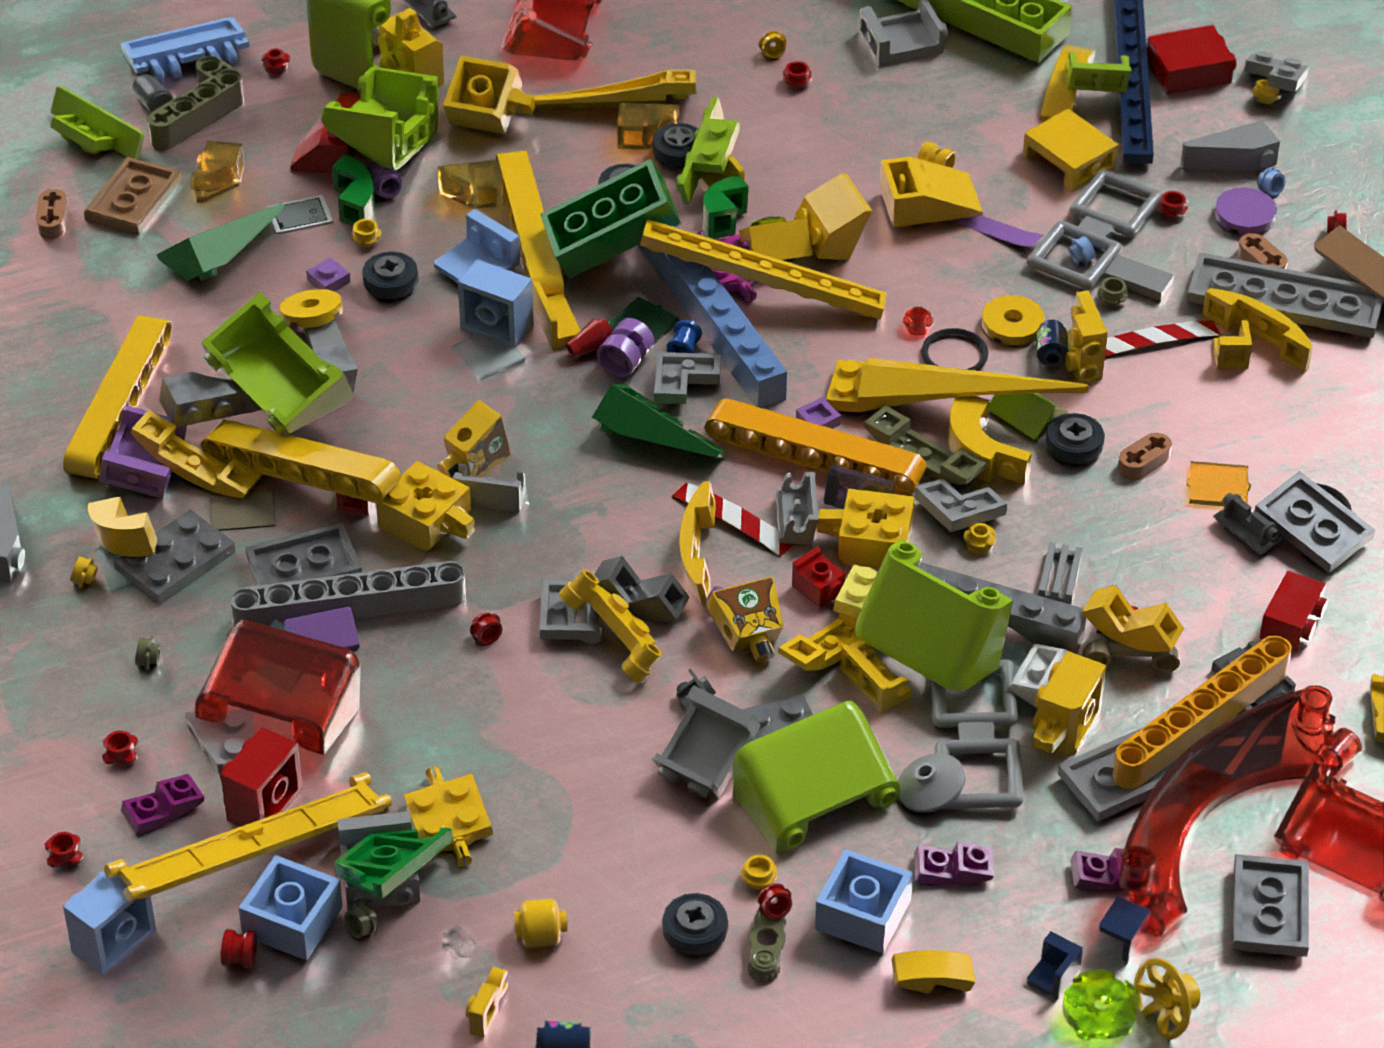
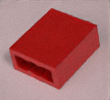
M1214 25L1151 35L1147 38L1148 65L1166 95L1232 83L1233 70H1236L1237 67L1236 57L1234 53L1229 51L1224 37L1219 35Z

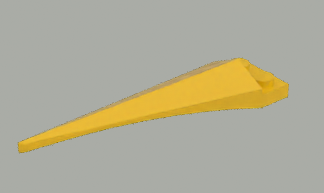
M665 70L614 84L561 93L533 96L536 104L535 108H666V94H672V98L687 99L690 98V94H696V70Z
M868 358L865 362L837 360L826 401L838 411L863 412L883 408L885 405L889 407L968 396L1020 393L1089 392V385Z

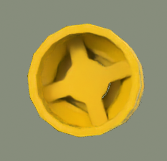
M926 141L921 146L917 158L954 168L957 155L951 149L945 148L941 150L937 144Z

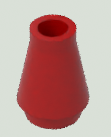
M592 319L565 345L569 354L574 359H577L582 355L597 351L613 331L605 319Z

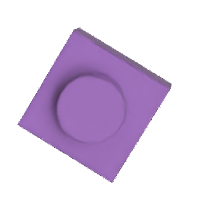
M332 258L306 271L307 281L317 289L334 292L351 282L350 273Z
M823 397L796 409L797 419L832 429L841 425V415Z

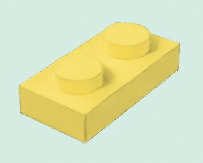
M854 564L835 600L833 611L857 618L878 572L870 567H861Z

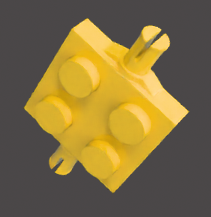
M433 766L435 777L431 767H429L425 774L430 786L404 794L414 829H418V837L422 838L434 837L439 833L440 828H452L453 842L442 851H454L459 866H465L463 855L466 864L469 865L472 862V857L467 846L478 839L493 835L492 826L473 774L444 781L438 766Z

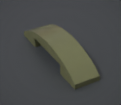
M886 405L864 422V427L878 442L920 455L925 460L927 466L924 475L936 480L943 478L950 484L966 485L987 468L986 461L961 448L956 453H952L911 430L910 419Z

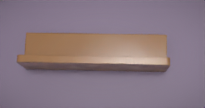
M1340 225L1314 245L1315 252L1384 301V257Z

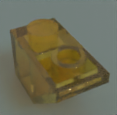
M620 103L617 122V149L648 150L652 148L654 133L659 128L667 124L679 123V105Z
M207 140L204 151L198 154L197 171H193L191 174L190 186L192 190H195L197 203H204L239 186L245 169L243 143Z
M498 159L437 166L440 194L472 209L504 206L503 181Z

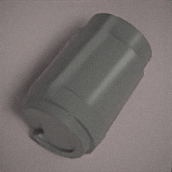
M148 74L137 77L133 83V91L136 97L151 113L173 100L170 91L156 78Z

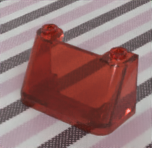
M516 0L502 50L512 55L577 61L580 57L585 58L592 45V42L588 41L589 34L585 33L590 12L594 4L600 5L602 0Z
M249 620L237 621L227 633L196 698L195 718L219 723L229 715L230 705L292 723L293 738L301 748L325 755L359 709L360 661L351 650Z
M1313 761L1274 835L1275 841L1281 846L1279 852L1293 860H1299L1300 857L1374 891L1379 894L1378 898L1384 902V802L1349 787L1348 781L1342 778L1338 781L1334 777L1329 776L1330 768Z

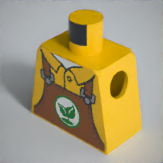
M478 400L445 434L444 443L448 455L437 464V468L441 473L452 478L455 472H459V463L466 464L467 475L481 477L511 455V450L502 415Z
M773 576L713 591L706 606L730 649L739 651L751 648L757 663L773 658L775 653L770 642L777 640L783 629V620Z

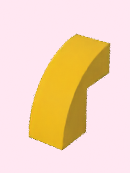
M121 497L88 503V513L103 548L113 554L127 557L154 555L157 537L147 512L128 516Z
M1117 585L1095 590L1082 610L1084 616L1103 634L1118 643L1142 651H1172L1184 630V627L1167 603L1133 610Z

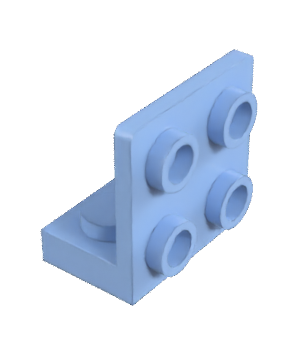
M473 209L466 214L467 238L434 261V268L457 283L476 259L511 271L520 265V238L516 233L478 210Z

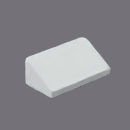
M1034 643L1009 685V689L1038 708V706L1034 705L1038 689L1041 685L1047 686L1053 664L1055 662L1060 663L1067 650Z

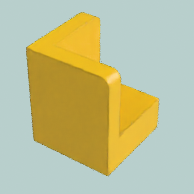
M1241 320L1239 336H1219V338H1214L1213 348L1217 368H1249L1252 341L1248 320Z

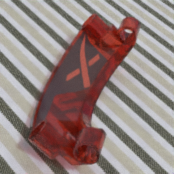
M1318 685L1307 686L1304 689L1255 706L1228 720L1188 748L1158 781L1140 809L1122 853L1118 881L1120 887L1131 895V902L1151 910L1148 927L1150 935L1154 937L1163 936L1188 911L1180 886V860L1189 837L1198 824L1211 811L1233 796L1264 784L1293 779L1333 777L1361 752V741L1354 732L1347 728H1339L1334 732L1336 717L1330 714L1333 696L1327 688Z

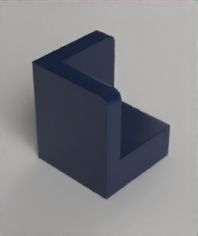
M1117 896L1100 921L1098 928L1100 932L1124 942L1122 960L1129 962L1146 937L1151 910Z
M1050 931L1043 940L1041 960L1028 975L1027 984L1058 1000L1080 971L1083 947Z

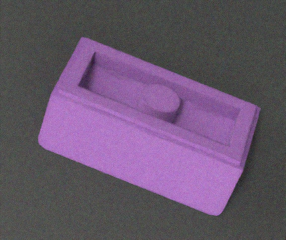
M350 607L284 620L285 638L292 661L360 648Z

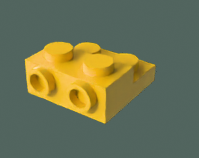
M1089 290L1076 292L1075 306L1071 307L1073 325L1072 329L1068 330L1070 352H1067L1065 355L1066 366L1069 372L1073 371L1077 383L1102 380L1108 332Z

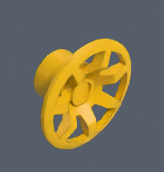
M1162 958L1148 959L1137 969L1133 982L1134 1002L1144 1017L1159 1011L1157 1032L1166 1040L1178 1038L1186 1031L1189 1025L1191 1011L1195 1010L1200 1003V989L1196 980L1189 974H1180L1174 965ZM1154 965L1160 966L1166 970L1163 977L1159 975V972ZM1146 970L1149 980L1152 983H1154L1155 986L1141 982L1144 972ZM1141 993L1153 997V1002L1145 1006L1142 1012ZM1169 1019L1177 1026L1173 1032H1167Z

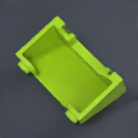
M306 0L312 66L321 75L357 89L360 76H363L371 67H378L373 61L371 29L381 26L389 19L391 15V0Z
M371 67L358 80L357 90L361 96L358 102L348 109L342 108L339 102L332 101L323 108L321 114V122L325 125L328 132L385 169L398 170L427 144L437 131L439 120L438 76Z
M259 292L201 342L207 352L204 359L216 372L221 368L269 416L266 420L278 434L284 431L289 435L344 406L354 397V393L345 374L335 364L331 365L327 360L324 362L288 327L281 315L278 316L277 313L271 310V302Z
M901 539L887 550L857 617L855 635L866 644L944 688L954 691L969 689L999 669L1013 600L992 587H984L970 595L918 568L917 566H919L922 559L921 551L914 544Z
M853 701L839 703L753 740L737 751L733 761V797L776 854L788 848H795L804 841L808 830V821L865 796L868 803L876 808L887 807L896 800H899V782L863 712Z

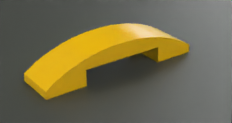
M1065 45L1048 85L1040 120L1047 121L1052 116L1066 109L1074 112L1079 90L1067 89L1065 63L1069 61V52L1076 53L1077 62L1092 63L1095 55L1094 49L1073 45Z
M1209 288L1206 291L1202 315L1227 329L1234 323L1241 325V320H1248L1251 332L1281 348L1280 359L1303 372L1309 370L1313 345L1306 334L1288 317L1263 302L1242 294Z
M150 410L143 415L131 430L134 438L161 464L169 467L172 472L187 481L214 493L244 498L261 477V474L235 459H232L226 465L176 436L174 433L177 426Z
M710 481L703 482L691 497L681 522L679 542L680 553L689 584L702 606H706V600L710 593L711 578L705 558H699L701 529L714 528L716 501Z
M840 613L837 620L809 638L799 634L778 648V653L805 670L814 671L829 667L841 660L842 646L850 645L860 640L855 635L857 618Z

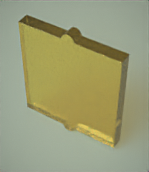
M1198 461L1190 462V478H1187L1186 485L1189 487V504L1225 507L1222 500L1228 493L1238 494L1248 504V492L1251 490V483L1248 482V466Z

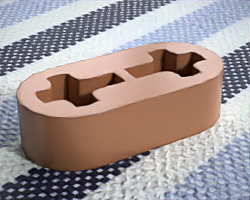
M59 189L46 190L38 198L36 222L38 233L44 238H57L66 229L68 212L66 195Z
M1249 233L1240 238L1238 256L1242 261L1287 269L1288 260L1285 254L1263 236Z
M1150 433L1123 449L1119 455V473L1128 479H1139L1160 467L1170 459L1171 439L1162 433Z

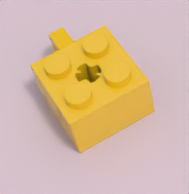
M408 8L403 12H399L378 27V44L381 56L380 68L438 76V87L445 84L443 43L420 26L418 14L413 9Z
M460 55L443 103V108L451 125L506 134L511 116L515 115V113L532 115L536 104L533 95L522 93L518 69L507 63Z
M416 461L401 475L400 481L381 502L376 503L378 528L423 551L431 549L447 533L467 540L475 532L474 518L467 514L471 510L470 487L419 461Z
M848 489L844 509H819L817 532L839 538L838 559L845 565L853 566L855 564L861 567L879 569L891 545L901 539L910 542L915 497Z
M1069 651L1066 652L1060 663L1055 662L1053 664L1047 686H1040L1034 701V705L1038 706V710L1032 722V729L1036 730L1033 736V747L1051 754L1055 752L1063 756L1078 752L1101 710L1106 672L1105 664Z

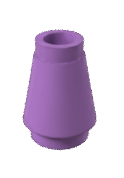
M374 161L368 165V171L373 180V188L377 195L392 198L400 192L402 178L398 172L385 169Z

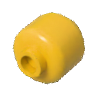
M552 898L525 900L520 904L519 910L514 911L516 941L522 940L526 948L557 946L561 939V933L568 932L566 910H559L557 902Z

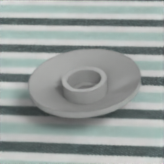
M936 753L920 757L910 763L898 778L900 795L898 798L904 807L914 812L927 813L942 809L953 802L961 793L966 779L964 768L955 757L948 754Z

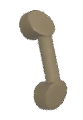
M1098 638L1091 641L1082 652L1083 657L1105 664L1106 667L1110 664V655L1152 657L1153 668L1164 673L1172 672L1180 665L1179 651L1175 646L1172 651L1148 652L1130 648L1118 642H1109L1107 638Z

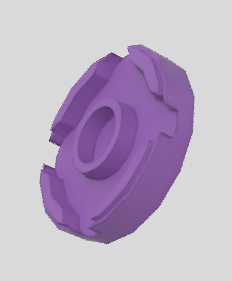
M1242 187L1223 192L1217 198L1214 214L1217 222L1229 231L1232 228L1238 230V234L1241 235L1249 233L1260 234L1272 226V223L1275 221L1277 208L1274 200L1268 194L1257 189Z

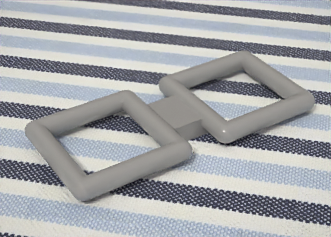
M1106 170L1098 171L1069 207L1070 214L1083 219L1082 222L1075 226L1065 221H1058L1027 258V265L1084 289L1093 288L1114 258L1122 251V245L1110 238L1115 232L1128 237L1134 236L1158 206L1159 202H1161L1162 192ZM1104 183L1147 199L1129 223L1085 206ZM1063 234L1077 240L1085 236L1092 246L1105 250V253L1087 275L1043 259Z
M1001 660L999 669L991 673L1001 674L1003 712L947 713L946 688L931 680L933 722L939 728L958 727L959 739L936 742L935 754L1006 753L1009 793L959 794L953 802L942 809L1019 807L1023 804L1020 744L1018 740L1013 738H994V726H1013L1018 721L1016 694L1009 689V685L1015 677L1014 664L1010 660Z

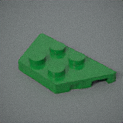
M440 828L439 833L434 837L422 838L418 837V829L400 832H373L334 862L336 876L377 898L383 899L453 842L452 828Z

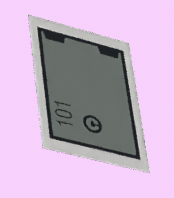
M323 195L284 202L285 208L272 220L276 233L333 222Z

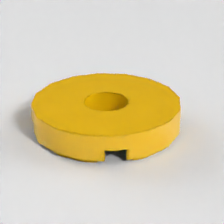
M314 289L298 292L285 298L279 305V311L287 325L291 326V322L297 323L298 327L311 328L332 322L335 319V314L340 315L343 312L341 296L338 293L330 290Z
M1004 295L994 298L985 305L982 311V329L993 340L994 337L1001 339V343L1006 345H1023L1033 342L1036 339L1037 329L1045 321L1044 311L1039 304L1019 295ZM1016 319L1019 322H1009L1007 320Z

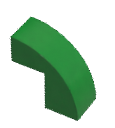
M344 154L332 166L334 191L342 193L338 197L340 221L353 226L355 222L361 219L373 220L375 214L372 176L368 169L354 157Z
M739 175L720 180L706 191L703 198L702 232L705 237L717 239L736 234L737 215L747 213L749 186Z

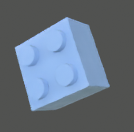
M476 259L458 281L460 329L516 348L534 326L532 279Z
M844 849L816 901L815 929L884 953L911 901L913 872Z
M275 855L238 908L242 934H245L247 931H256L258 942L308 960L343 908L340 879Z
M104 871L99 873L94 881L81 892L71 896L63 906L71 952L101 975H104L156 931L151 896L128 902L124 896V888L128 886L119 876L107 878Z

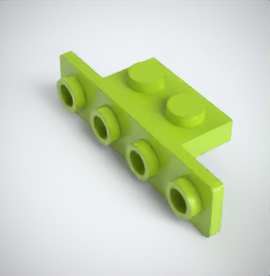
M63 86L56 87L51 106V113L55 116L52 117L50 128L59 132L63 139L78 143L86 152L96 154L102 150L114 149L126 157L139 159L145 136L144 132Z
M712 97L708 108L704 109L703 122L700 129H697L695 132L691 152L686 154L684 170L677 177L676 189L681 194L683 204L691 203L702 172L724 173L740 131L739 121L723 119L724 115L719 97Z

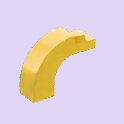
M978 396L955 398L950 409L948 433L950 452L956 453L962 448L986 461L987 468L976 476V478L990 483L992 477L997 475L1025 484L1030 475L1032 453L997 442L984 432L988 424L990 400Z

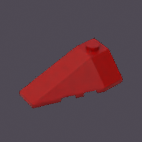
M341 92L335 102H339L342 108L350 109L361 99L360 94ZM320 118L296 146L290 168L291 171L332 174V166L344 154L355 158L357 150L328 132Z

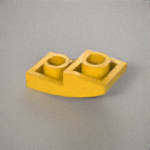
M916 950L895 953L891 958L894 982L897 987L930 994L935 984L970 992L976 982L970 954L943 950Z

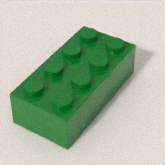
M651 159L540 214L554 255L570 279L639 245L647 219L672 227L681 224L665 180Z

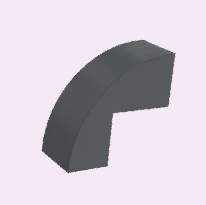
M623 556L602 561L594 574L599 580L598 585L610 594L621 596L629 606L627 609L635 617L659 622L676 621L690 598L672 573L641 580Z

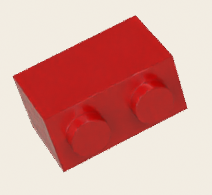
M1287 570L1263 614L1259 638L1264 639L1268 636L1283 637L1291 644V650L1298 652L1304 640H1311L1316 627V621H1314L1316 617L1322 618L1328 604V599L1323 598L1326 584Z

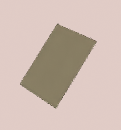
M273 492L247 494L244 498L230 496L210 497L211 525L217 530L275 525Z

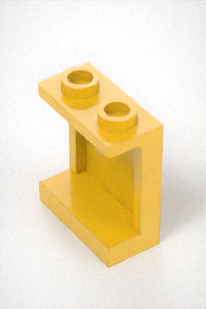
M1070 109L1052 116L1047 121L1024 133L1023 155L1029 158L1036 153H1040L1065 172L1064 187L1071 192L1089 183L1098 171L1106 170L1109 172L1116 168L1118 144Z

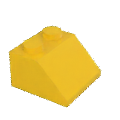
M841 173L805 195L799 209L795 213L794 220L807 219L811 247L817 258L849 260L872 210L847 173Z

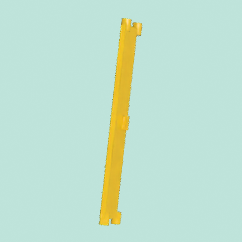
M363 772L349 778L350 788L130 867L127 866L124 859L113 861L104 865V873L109 879L119 876L128 886L124 888V896L128 902L137 899L141 900L338 828V819L370 816L391 807L392 800L386 793L377 796L369 787L372 783L369 773Z

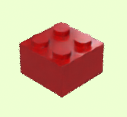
M261 726L253 737H249L244 742L241 751L236 757L224 765L220 774L228 822L241 827L283 812L303 790L297 742Z

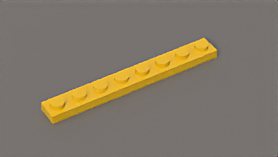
M647 219L640 246L647 247L653 252H663L676 256L686 262L692 261L708 266L715 271H725L738 275L744 280H754L767 284L773 289H783L796 293L806 299L812 298L828 303L835 308L855 311L864 317L881 319L883 315L886 292Z

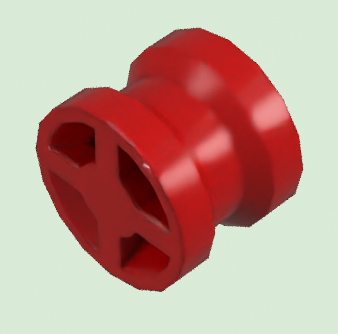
M226 929L221 943V965L230 967L237 963L241 964L244 968L252 969L257 956V932L247 931L245 934H237L234 929Z

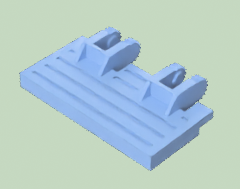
M234 17L121 43L123 54L136 74L148 72L150 69L152 77L156 78L160 83L164 82V73L170 72L174 79L182 77L177 59L181 63H186L203 58L206 54V56H215L221 60L227 59L231 66L238 64L237 53L233 46L235 45L238 50L250 47L244 30Z

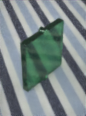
M638 296L608 324L613 331L621 320L626 318L639 320L651 330L654 336V344H656L675 327L680 318L662 309L661 305L656 306Z

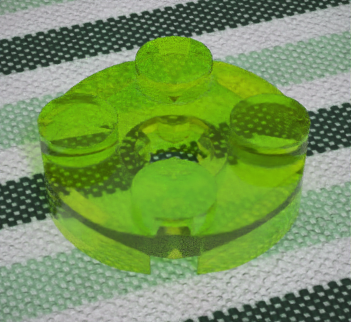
M1099 969L1082 972L1073 978V983L1065 989L1062 1010L1066 1021L1074 1028L1076 1036L1083 1040H1091L1093 1038L1105 1040L1127 1035L1133 1030L1134 1022L1138 1015L1139 997L1136 989L1128 980L1125 979L1124 983L1120 979L1114 978L1115 973ZM1095 1000H1101L1104 1005L1110 1006L1106 1007V1009L1094 1007Z

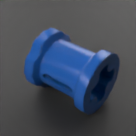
M680 320L675 325L674 337L667 343V352L694 353V345L701 339L702 329L694 321Z

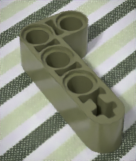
M206 56L200 58L196 63L198 85L148 115L151 145L160 150L170 149L240 107L245 101L242 74L218 57Z

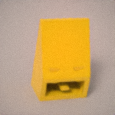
M912 156L881 160L880 189L893 227L983 216V210L969 173Z

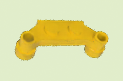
M583 569L573 582H567L559 592L561 599L575 610H581L587 602L593 607L631 652L621 665L623 671L632 680L643 683L651 674V667L662 656L660 649L654 645L656 641L648 633L650 631L648 626L630 613L627 609L629 607L627 602L621 596L607 592L598 585L599 580L592 572Z

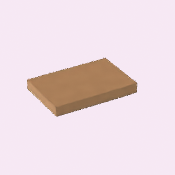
M127 157L84 210V218L91 222L139 235L181 182V171Z

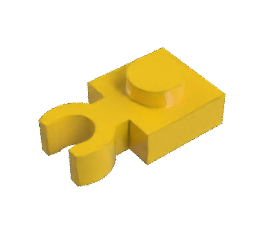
M492 967L486 983L483 982L477 996L472 995L470 997L465 1016L469 1018L470 1034L485 1038L498 1011V1002L508 987V982L504 981L507 970Z

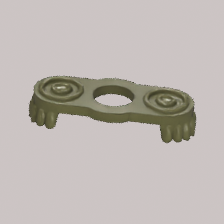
M757 909L754 916V928L751 929L749 934L751 952L747 970L754 980L757 979L758 982L763 981L767 983L768 980L773 981L781 973L779 963L781 950L786 943L784 925L787 924V919L785 916L780 919H772L767 915H762ZM763 932H772L778 937V941L774 945L765 946L758 942L757 936Z

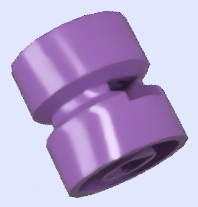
M634 318L621 320L611 335L607 337L597 350V359L604 370L618 378L628 377L654 346V336L651 330L639 320Z

